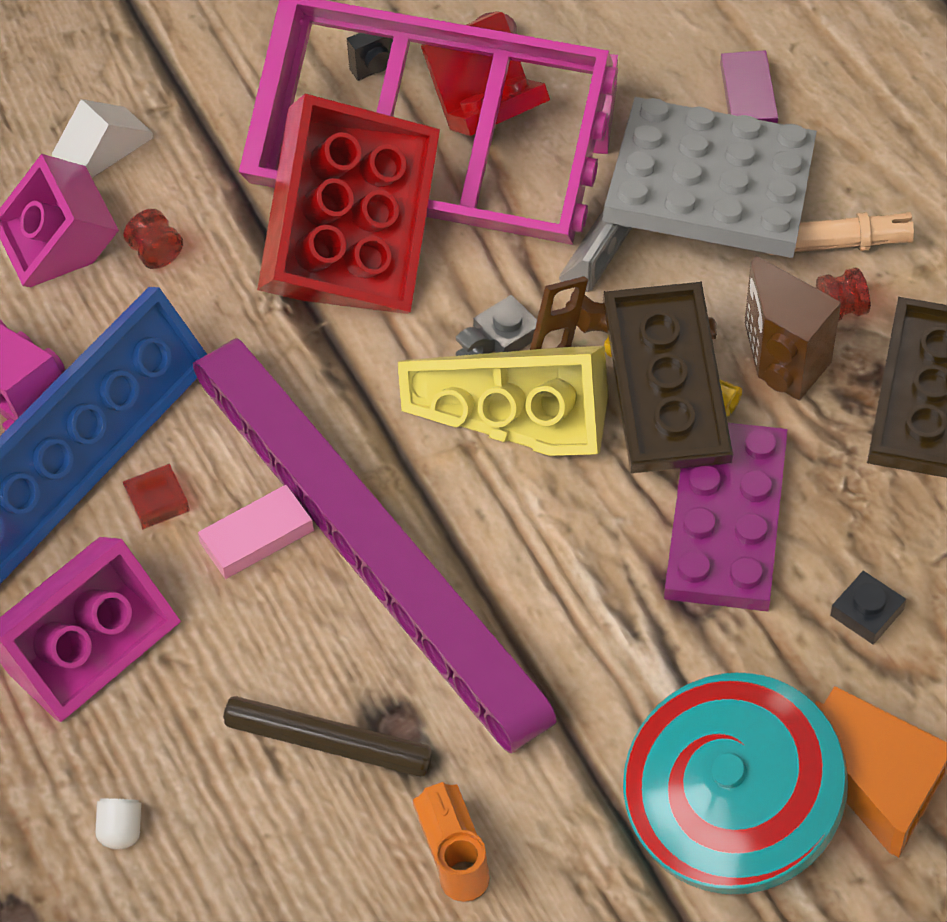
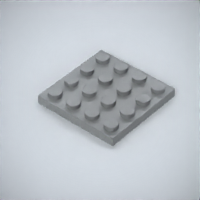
M635 97L604 205L602 222L793 258L817 131L805 129L795 124L783 125L757 120L747 115L735 116L714 112L704 107L692 108L666 103L656 98L644 99Z

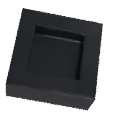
M358 33L346 38L349 70L357 81L386 70L393 42L392 38Z
M863 570L832 604L830 616L874 645L902 613L906 598Z

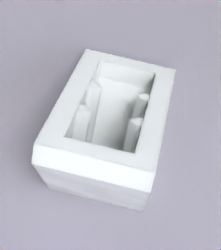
M81 99L53 150L52 157L86 166L91 178H93L153 139V133L123 106Z

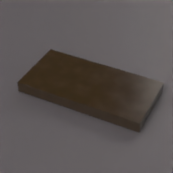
M702 281L604 291L603 304L630 474L732 463L733 450Z
M898 297L868 454V464L947 478V305Z

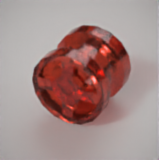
M155 208L146 209L136 214L127 223L123 232L126 243L132 250L138 251V258L145 267L150 269H159L170 264L180 254L183 247L181 235L175 228L169 226V221L161 210Z
M859 268L846 269L843 275L838 277L826 274L817 278L816 289L841 302L838 322L847 314L852 313L855 316H862L870 312L869 288Z

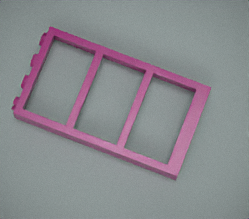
M279 0L239 168V173L249 183L275 188L288 108L294 103L312 24L393 39L376 111L377 113L389 116L394 115L410 42L492 56L493 60L460 205L429 199L426 217L573 245L575 233L583 232V227H585L588 205L582 204L586 186L593 187L597 175L598 159L592 158L596 140H604L607 130L608 113L602 112L606 95H614L617 85L615 77H617L618 68L612 67L613 62L609 50L326 0ZM510 60L593 74L559 224L477 209Z

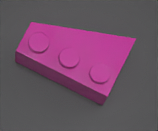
M0 319V414L7 419L2 423V427L6 431L65 371V366L57 354L50 348L42 350L34 345L22 331L18 333L11 331Z

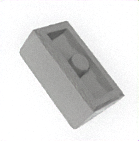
M602 212L563 269L559 280L563 282L585 276L588 279L586 292L592 290L632 227L602 222Z

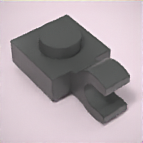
M510 295L474 317L473 327L464 329L456 336V341L463 347L456 352V356L486 354L494 351L496 353L519 351L532 342L537 319Z

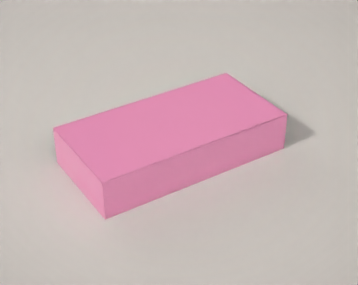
M284 485L198 532L202 547L223 577L227 579L313 532L314 528L311 517L289 487Z

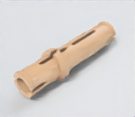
M864 212L857 213L856 218L800 222L794 252L844 247H858L859 251L870 250L871 245L913 243L911 212L894 215L868 216V213Z

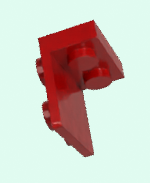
M499 11L466 24L467 26L511 33L505 14ZM422 44L421 49L449 129L468 136L476 134L493 57ZM510 60L495 125L550 101L545 83L527 79L520 61Z

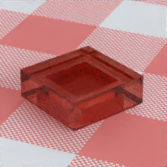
M170 463L123 481L125 493L142 530L190 511L188 501Z

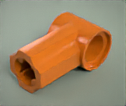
M441 782L424 788V791L413 799V806L436 864L441 888L453 900L461 902L472 901L482 896L488 888L490 881L485 844L476 833L457 784L448 785ZM459 862L473 863V866L466 870L452 869Z

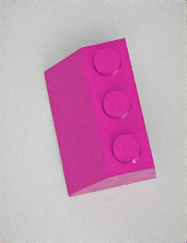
M99 537L0 617V664L9 676L58 722H62L171 631L181 620L125 542L118 538Z

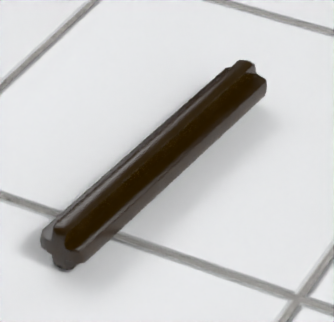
M238 696L230 697L224 709V724L229 728L419 777L426 775L431 763V747L426 744Z

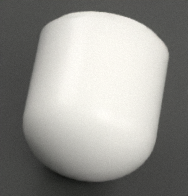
M100 799V801H97L95 831L97 840L103 846L111 849H125L135 844L140 836L141 803H139V800Z

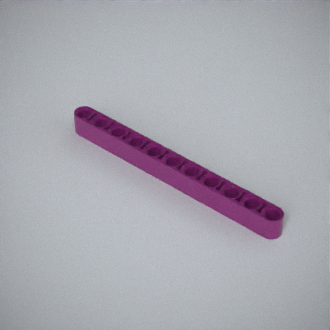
M235 338L193 363L195 374L206 393L279 481L289 487L314 523L498 744L508 753H514L554 726L557 722L556 715L541 690L240 339Z

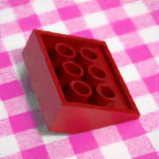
M306 93L288 108L257 290L307 302L404 314L410 313L440 129Z

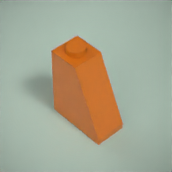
M834 686L824 704L818 700L814 703L830 722L845 757L848 776L846 803L890 854L899 858L947 773V742Z

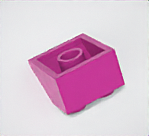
M42 153L0 207V240L22 286L33 287L93 264L119 231L86 166Z

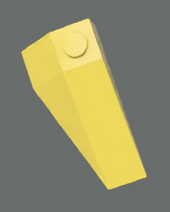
M605 346L548 348L398 361L401 409L403 412L456 428L459 426L487 434L492 439L502 442L510 441L533 448V451L548 456L600 453L608 400Z

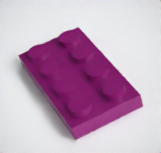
M728 423L733 450L732 463L680 468L664 599L769 612L788 429Z

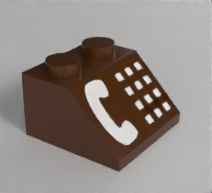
M755 256L750 264L744 323L758 378L765 381L773 390L784 392L800 401L832 363L841 302L762 258Z

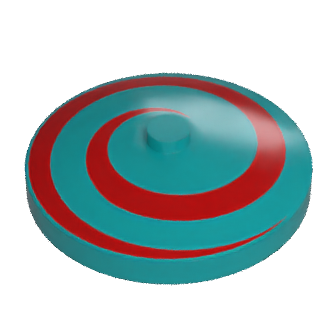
M724 673L708 676L681 687L665 698L647 716L638 729L628 751L623 777V794L627 814L635 834L647 852L663 869L678 880L690 886L719 894H749L764 891L791 880L803 872L824 852L833 839L844 814L848 791L845 757L837 735L823 712L813 701L794 687L777 679L752 673Z

